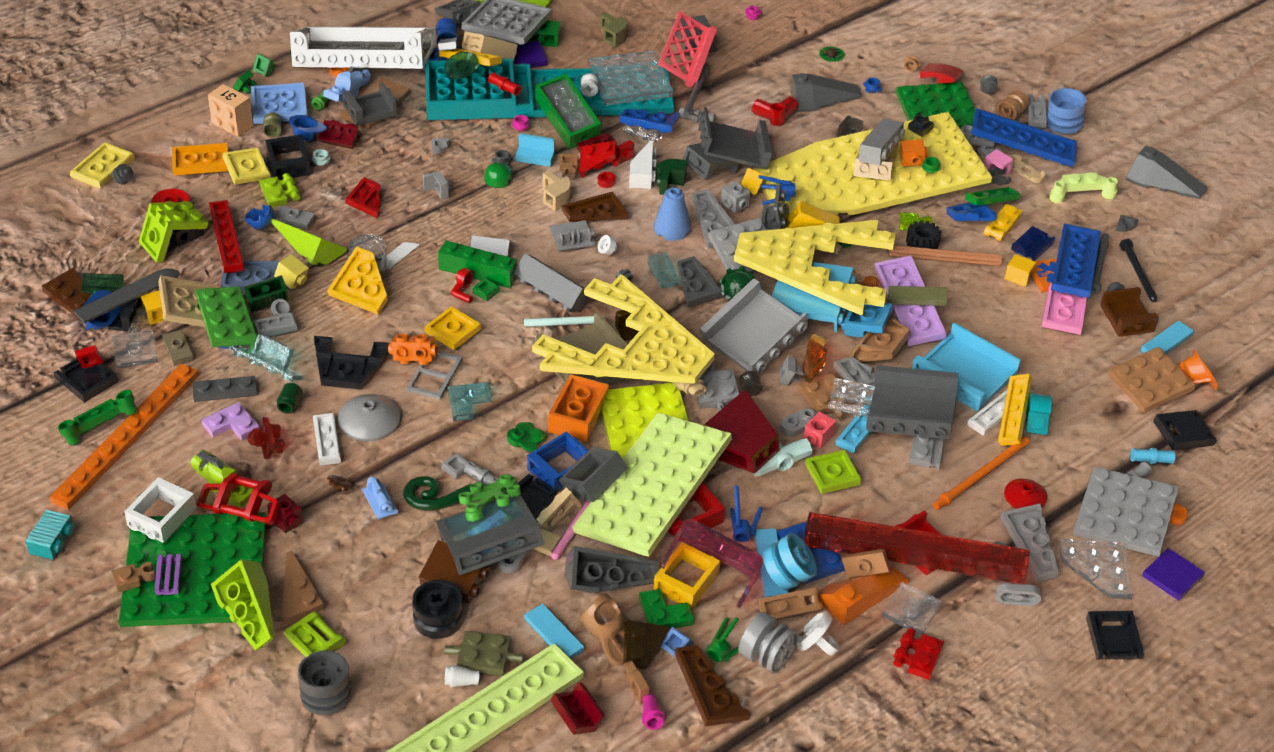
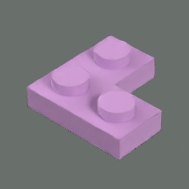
M239 402L201 419L203 427L212 437L232 429L243 441L260 432V426Z

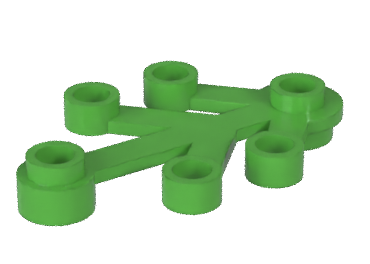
M504 474L494 483L482 485V483L476 482L469 486L470 492L460 493L458 495L460 504H468L465 509L466 519L468 521L482 519L484 517L482 508L494 498L499 507L509 505V497H516L521 494L520 486L516 484V477Z

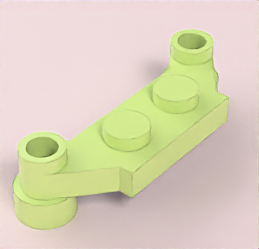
M1097 172L1062 175V179L1055 182L1049 198L1052 202L1061 203L1064 201L1066 192L1102 189L1101 194L1104 198L1114 199L1118 190V180L1114 177H1103L1098 175Z

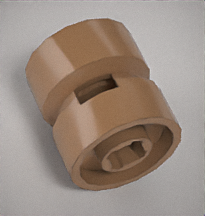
M1013 91L998 104L997 111L999 116L1015 120L1027 110L1029 99L1025 93Z

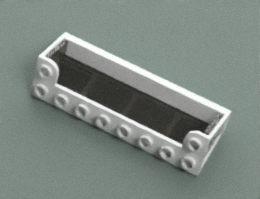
M306 26L290 32L293 67L361 66L364 68H424L436 46L435 27Z

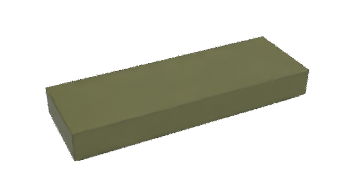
M889 286L888 303L896 305L947 306L948 287Z

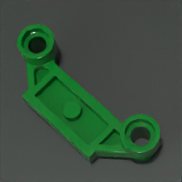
M123 390L116 395V400L109 399L74 417V421H63L57 428L61 436L65 437L68 445H75L80 441L79 436L83 432L93 430L97 425L104 421L112 420L120 413L125 412L126 415L136 413L138 408L134 402L135 397L131 390Z

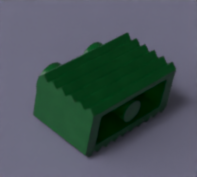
M282 275L244 287L246 301L251 312H254V310L258 311V309L261 310L262 308L265 309L266 307L269 308L276 299L289 300L287 287Z

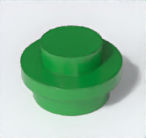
M928 157L922 163V169L927 173L932 174L940 170L941 165L935 157Z

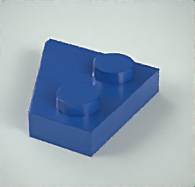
M969 202L947 207V215L955 221H995L997 218V213L987 205L976 206Z

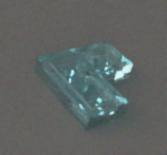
M488 382L448 387L453 421L474 419L472 404L491 402Z

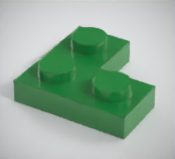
M661 589L639 592V601L646 623L669 626V629L672 627L693 626L694 619L688 602L666 606Z

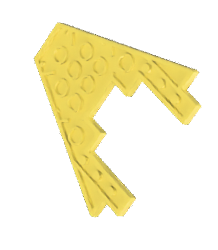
M878 220L838 224L824 223V225L744 232L739 235L734 261L842 308L863 315L864 304L884 307L887 289L842 283L840 281H829L830 269L812 266L815 250L834 253L836 242L893 250L895 233L878 231Z
M621 274L612 284L594 278L584 289V295L631 313L626 319V326L639 332L624 350L605 343L595 355L544 334L532 346V352L545 357L540 363L541 371L692 384L698 381L715 357V354Z

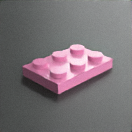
M1049 284L1041 327L1081 335L1087 297L1059 293L1051 290L1052 284Z

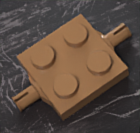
M812 369L807 370L805 376H807L809 381L798 384L800 394L817 413H835L840 421L844 420L847 415L843 412L842 408L853 404V396L834 372L817 377Z

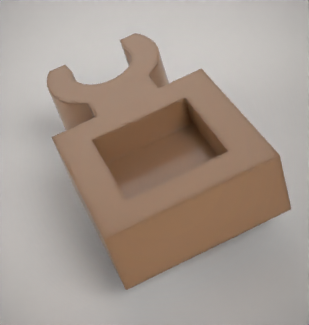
M577 153L559 154V171H562V178L567 174H571L572 178L575 179L576 171H578Z
M151 562L143 563L136 569L134 564L112 570V576L118 593L141 586L140 581L154 580L155 574L154 571H151Z
M629 661L623 664L626 669L623 671L626 680L629 681L630 689L641 705L643 704V697L649 695L651 686L648 679L643 678L640 671L636 670L633 661Z

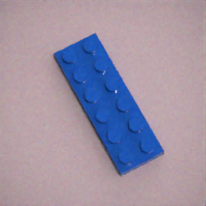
M976 108L971 134L1013 149L1025 151L1028 154L1043 157L1046 160L1058 162L1061 165L1073 167L1076 158L1077 141Z
M1064 223L1051 290L1059 293L1073 294L1078 297H1090L1101 231Z

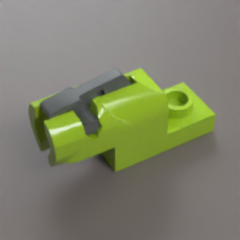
M204 449L200 450L191 459L192 469L198 475L205 478L208 483L221 484L231 473L238 474L235 469ZM239 485L232 490L229 502L242 508L249 502L253 489ZM211 490V491H213L214 493L217 494L219 490Z

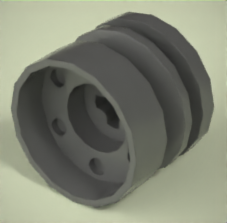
M318 651L311 653L302 660L298 668L301 702L304 708L317 715H330L345 708L350 701L351 695L349 667L346 659L333 651Z

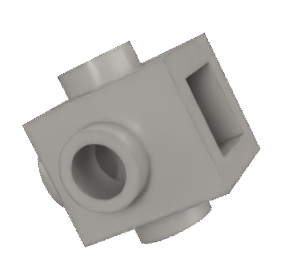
M737 181L722 187L721 203L731 211L737 213L749 206L750 191Z

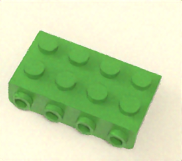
M240 286L196 289L197 302L211 347L248 345L250 351L255 352L256 345H259V335L255 333L254 320L250 319V308L246 307V296L242 294Z

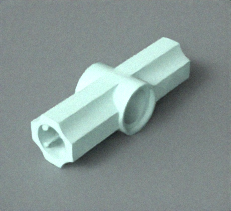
M800 439L785 446L779 443L780 451L754 474L755 477L776 469L780 471L788 470L795 461L812 455V448L808 439Z

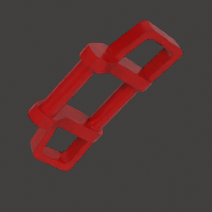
M231 473L221 484H204L197 501V506L217 514L226 513L244 517L247 521H257L273 525L281 503L277 499L268 496L272 489L271 481H258L241 477L240 474ZM239 485L254 488L246 509L227 505L232 490ZM211 490H219L213 506L205 504ZM263 499L272 502L270 513L266 518L257 516Z

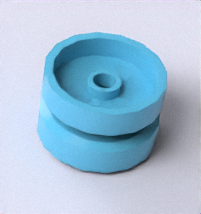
M790 533L780 539L779 543H773L763 550V563L767 572L777 586L785 591L792 590L801 581L805 582L817 574L816 561L807 544L796 534Z

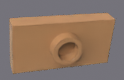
M885 549L847 554L841 558L848 578L887 573L891 570Z

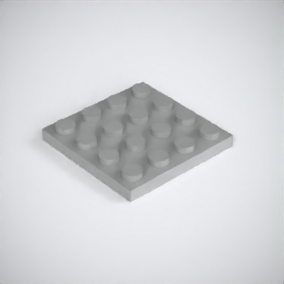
M485 0L462 23V30L524 45L552 15V9L518 0Z
M1094 467L1074 526L1073 536L1160 557L1179 486Z

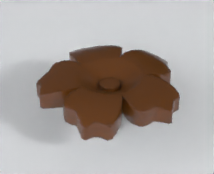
M329 475L327 477L329 485L336 487V491H339V489L348 491V489L353 487L352 483L344 477Z

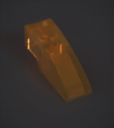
M813 334L808 341L803 361V374L806 382L809 383L824 368L828 349H826L828 339Z

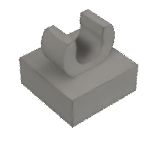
M787 356L779 369L780 384L787 386L790 381L798 382V374L803 375V367L795 366V358Z

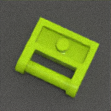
M317 611L310 613L284 630L285 637L305 657L318 651L340 649L346 643V639L341 634H337L322 620V616ZM311 626H316L329 640L325 641Z

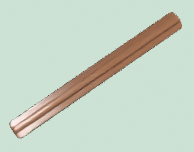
M896 245L893 246V250H889V256L892 257L912 256L914 259L1001 266L1002 256L995 254Z

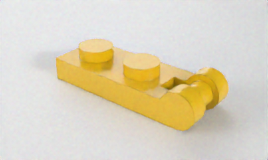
M1005 204L998 213L996 220L987 225L984 235L988 237L993 236L996 240L1002 242L1021 218L1023 210Z

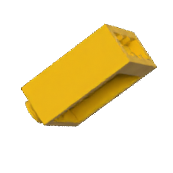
M681 542L654 576L653 590L661 589L663 596L679 604L688 602L692 610L718 577L720 560ZM681 560L705 571L694 587L669 576Z

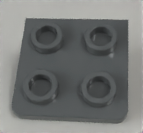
M777 184L774 205H763L761 221L766 230L787 228L786 215L789 214L788 203L785 204L786 191L782 190L781 184Z

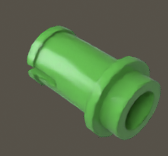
M324 90L318 97L312 99L311 105L315 110H322L325 104L331 100L323 96Z

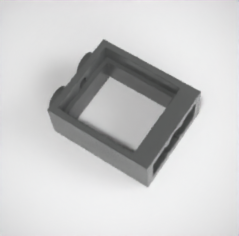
M593 446L559 481L563 486L562 490L567 488L576 498L594 502L628 467L618 452Z

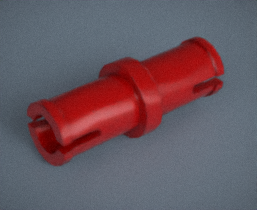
M495 72L489 75V83L498 86L500 90L508 91L515 96L521 93L522 87L513 83L508 77H502Z

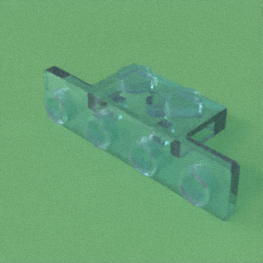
M258 334L252 351L240 345L228 346V349L234 351L233 354L240 358L247 357L250 359V363L257 366L263 365L266 367V371L274 374L278 372L287 381L293 382L294 379L302 380V375L288 369L294 349L274 339Z

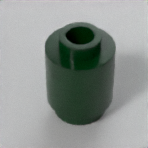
M295 383L284 384L276 401L279 411L288 414L296 409L303 394L299 385Z

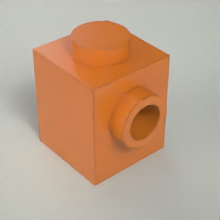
M923 140L901 141L900 159L902 167L922 165L924 159L928 157V149L924 147Z

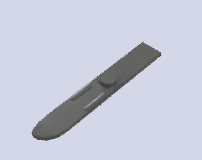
M172 268L156 271L74 310V314L82 322L86 323L159 288L158 280L160 275L178 278L180 272Z

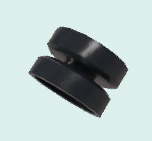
M431 580L417 587L413 593V623L416 630L423 636L431 639H443L452 636L460 629L463 624V599L460 589L456 585L446 580Z

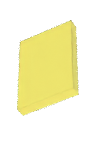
M104 142L70 171V176L97 188H102L113 178L112 172L118 165H128L135 159V156L132 152Z

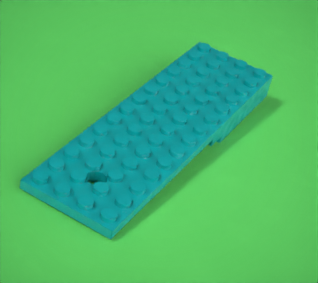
M502 59L501 64L493 66L461 60H431L425 64L427 120L514 118L517 115H525L527 118L547 117L535 100V85L565 73L568 74L580 93L581 78L584 75L593 74L598 78V92L594 96H587L581 93L596 116L621 115L624 109L646 110L649 114L658 113V111H663L665 114H674L668 70L661 66L530 70V64H513L512 59ZM495 72L502 77H508L513 83L522 87L521 93L515 96L508 91L500 90L498 86L489 83V75Z

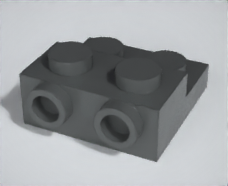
M454 0L436 7L435 12L436 15L456 21L457 26H460L480 6V2L476 0Z

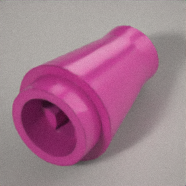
M652 694L646 695L642 699V723L646 728L656 730L663 726L665 714L658 704L656 696Z

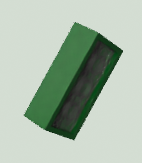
M567 73L535 85L536 102L568 149L577 147L578 142L600 135V121Z

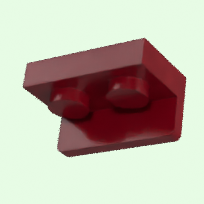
M324 120L323 124L327 129L319 133L318 140L322 143L353 149L357 137L361 138L362 134L354 124L349 123L347 125L336 120Z

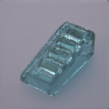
M667 252L649 256L648 266L661 289L680 285Z

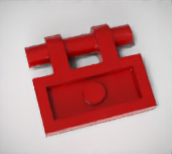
M908 628L900 639V647L894 653L893 665L899 668L903 663L909 665L908 673L930 680L944 641L922 634L920 640L915 639L916 631ZM909 648L916 650L914 655L908 653Z

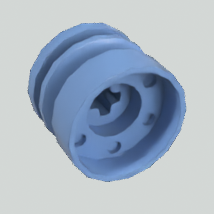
M1061 88L1053 91L1049 95L1047 126L1060 134H1071L1081 130L1086 107L1085 95L1072 88Z

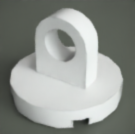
M827 611L814 616L804 626V635L802 637L798 635L796 646L801 651H805L816 643L830 656L840 650L839 644L826 632L832 622V616Z

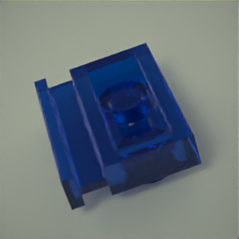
M1032 226L1012 244L1011 250L1026 258L1029 256L1032 258V261H1035L1054 244L1055 237L1050 238L1047 233Z

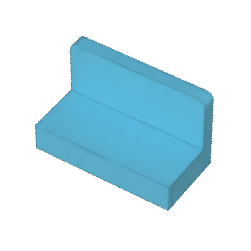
M520 133L515 161L550 167L555 156V139Z

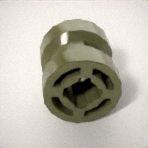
M274 112L267 113L264 116L263 132L268 137H277L281 133V116Z

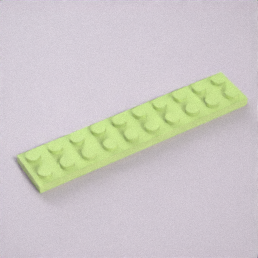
M553 643L386 752H472L551 700L553 694L563 692L584 678V672Z

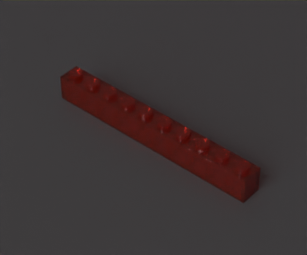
M809 512L804 532V542L808 547L848 554L885 549L888 561L1025 585L1030 550L814 512Z

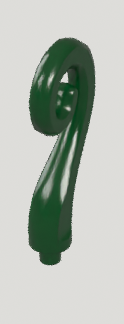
M420 476L411 479L404 486L403 497L407 504L415 509L435 511L460 503L458 495L463 492H470L469 486L471 484L443 497L433 499L439 494V483L432 477ZM421 486L430 487L429 490L421 492L422 498L415 495L417 488Z

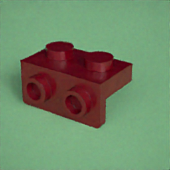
M578 682L572 692L553 694L550 700L573 735L596 732L605 716L583 682Z

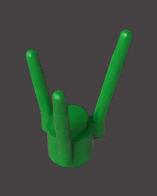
M727 617L724 618L711 644L706 648V653L711 660L720 663L722 660L728 662L732 656L739 652V646L729 652L730 645L725 640L738 622V617L734 618L721 636L729 620Z

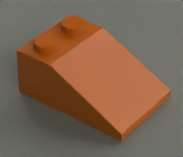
M570 374L548 414V432L557 435L568 432L572 437L577 438L578 441L587 443L595 429L609 385Z

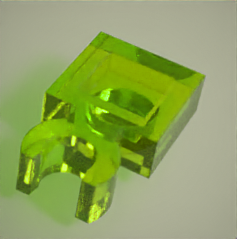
M900 213L899 230L907 231L911 223L914 224L915 221L919 223L920 220H923V223L929 221V224H932V217L925 216L919 218V214Z

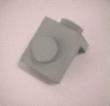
M440 171L423 175L424 191L435 189L441 200L448 198L450 183L448 179L443 177Z

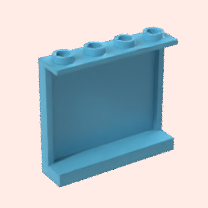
M812 262L813 267L830 269L829 281L856 284V276H853V267ZM777 280L772 293L773 298L799 316L806 313L807 319L834 323V332H837L839 325H842V320L844 319L843 312H847L845 308Z
M953 323L951 333L946 339H943L924 358L919 355L914 358L912 369L959 373L956 400L979 412L1009 383L1010 376L1018 374L1021 359L960 325Z

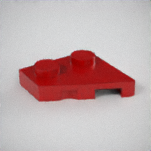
M363 177L346 197L345 204L377 218L379 214L380 184Z

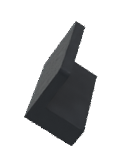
M141 297L122 305L119 314L108 326V329L131 332L143 307Z

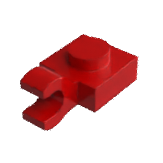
M628 140L618 145L617 159L613 161V167H617L619 164L634 157L635 143Z

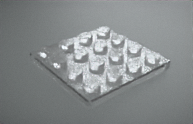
M655 50L588 59V65L592 74L598 78V90L605 105L673 97V89L663 67L658 65L659 58Z

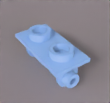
M370 477L367 487L363 488L362 491L377 519L397 514L398 510L383 483H380L378 478Z

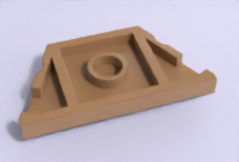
M889 319L883 333L866 332L848 357H853L860 362L893 359L911 336L910 329L901 325L896 319Z

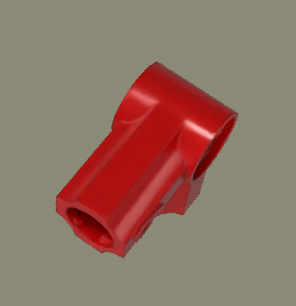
M791 96L784 99L781 103L773 104L756 99L751 112L769 119L770 124L774 126H782L785 124V118L798 109V103Z

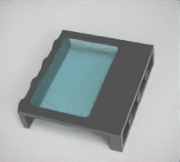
M521 495L509 497L510 504L504 507H499L496 499L490 501L482 508L484 517L477 521H468L465 511L436 521L441 540L446 542L453 556L459 576L544 545L540 527Z

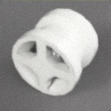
M586 74L581 78V93L587 96H594L598 92V78L593 74Z

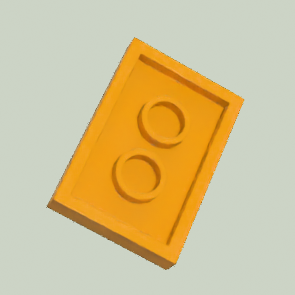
M228 143L172 147L173 175L228 171L223 159V153L228 152Z

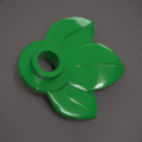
M521 422L516 425V428H512L507 432V441L511 446L522 447L528 452L537 450L539 448L537 444L548 438L545 432L534 428V425L530 422Z

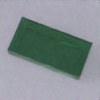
M83 273L81 293H93L94 290L114 292L123 288L124 276L119 274Z

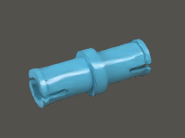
M1133 448L1130 452V459L1132 462H1149V464H1173L1175 462V452L1157 450L1156 448H1150L1149 450Z

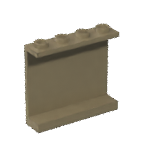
M598 311L594 312L593 325L556 339L595 355L605 343L623 350L628 345V342L619 336L617 330L613 329L607 319L602 317ZM543 333L536 336V341L543 335ZM555 372L564 384L570 374H572ZM572 374L575 376L605 383L609 386L627 379L620 377H595L594 375Z

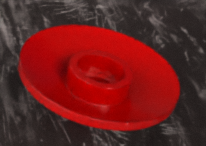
M170 188L157 192L152 197L151 203L166 201L190 202V198L185 191Z
M1021 478L1012 480L1006 485L1004 497L1015 509L1041 504L1042 508L1046 503L1047 493L1039 483Z

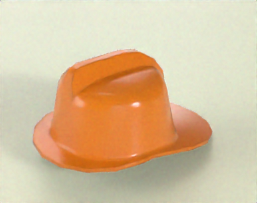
M1193 349L1194 354L1181 362L1179 368L1194 384L1208 382L1214 390H1218L1217 382L1212 373L1202 362L1197 351Z

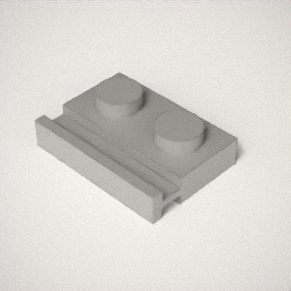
M913 436L909 464L928 468L935 466L936 469H939L944 439Z

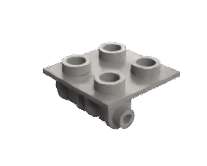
M586 220L549 226L558 251L595 246L592 237L594 236V230L588 227Z

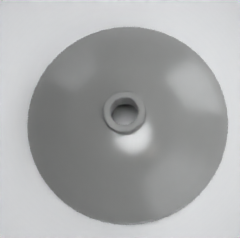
M378 394L356 396L348 400L338 413V424L341 431L354 440L364 442L378 441L390 436L398 428L401 421L400 409L397 404L391 399Z

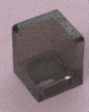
M848 115L838 126L837 137L862 132L864 121Z

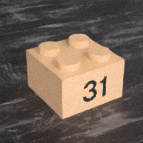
M224 84L208 94L211 121L214 125L238 137L253 127L249 97Z

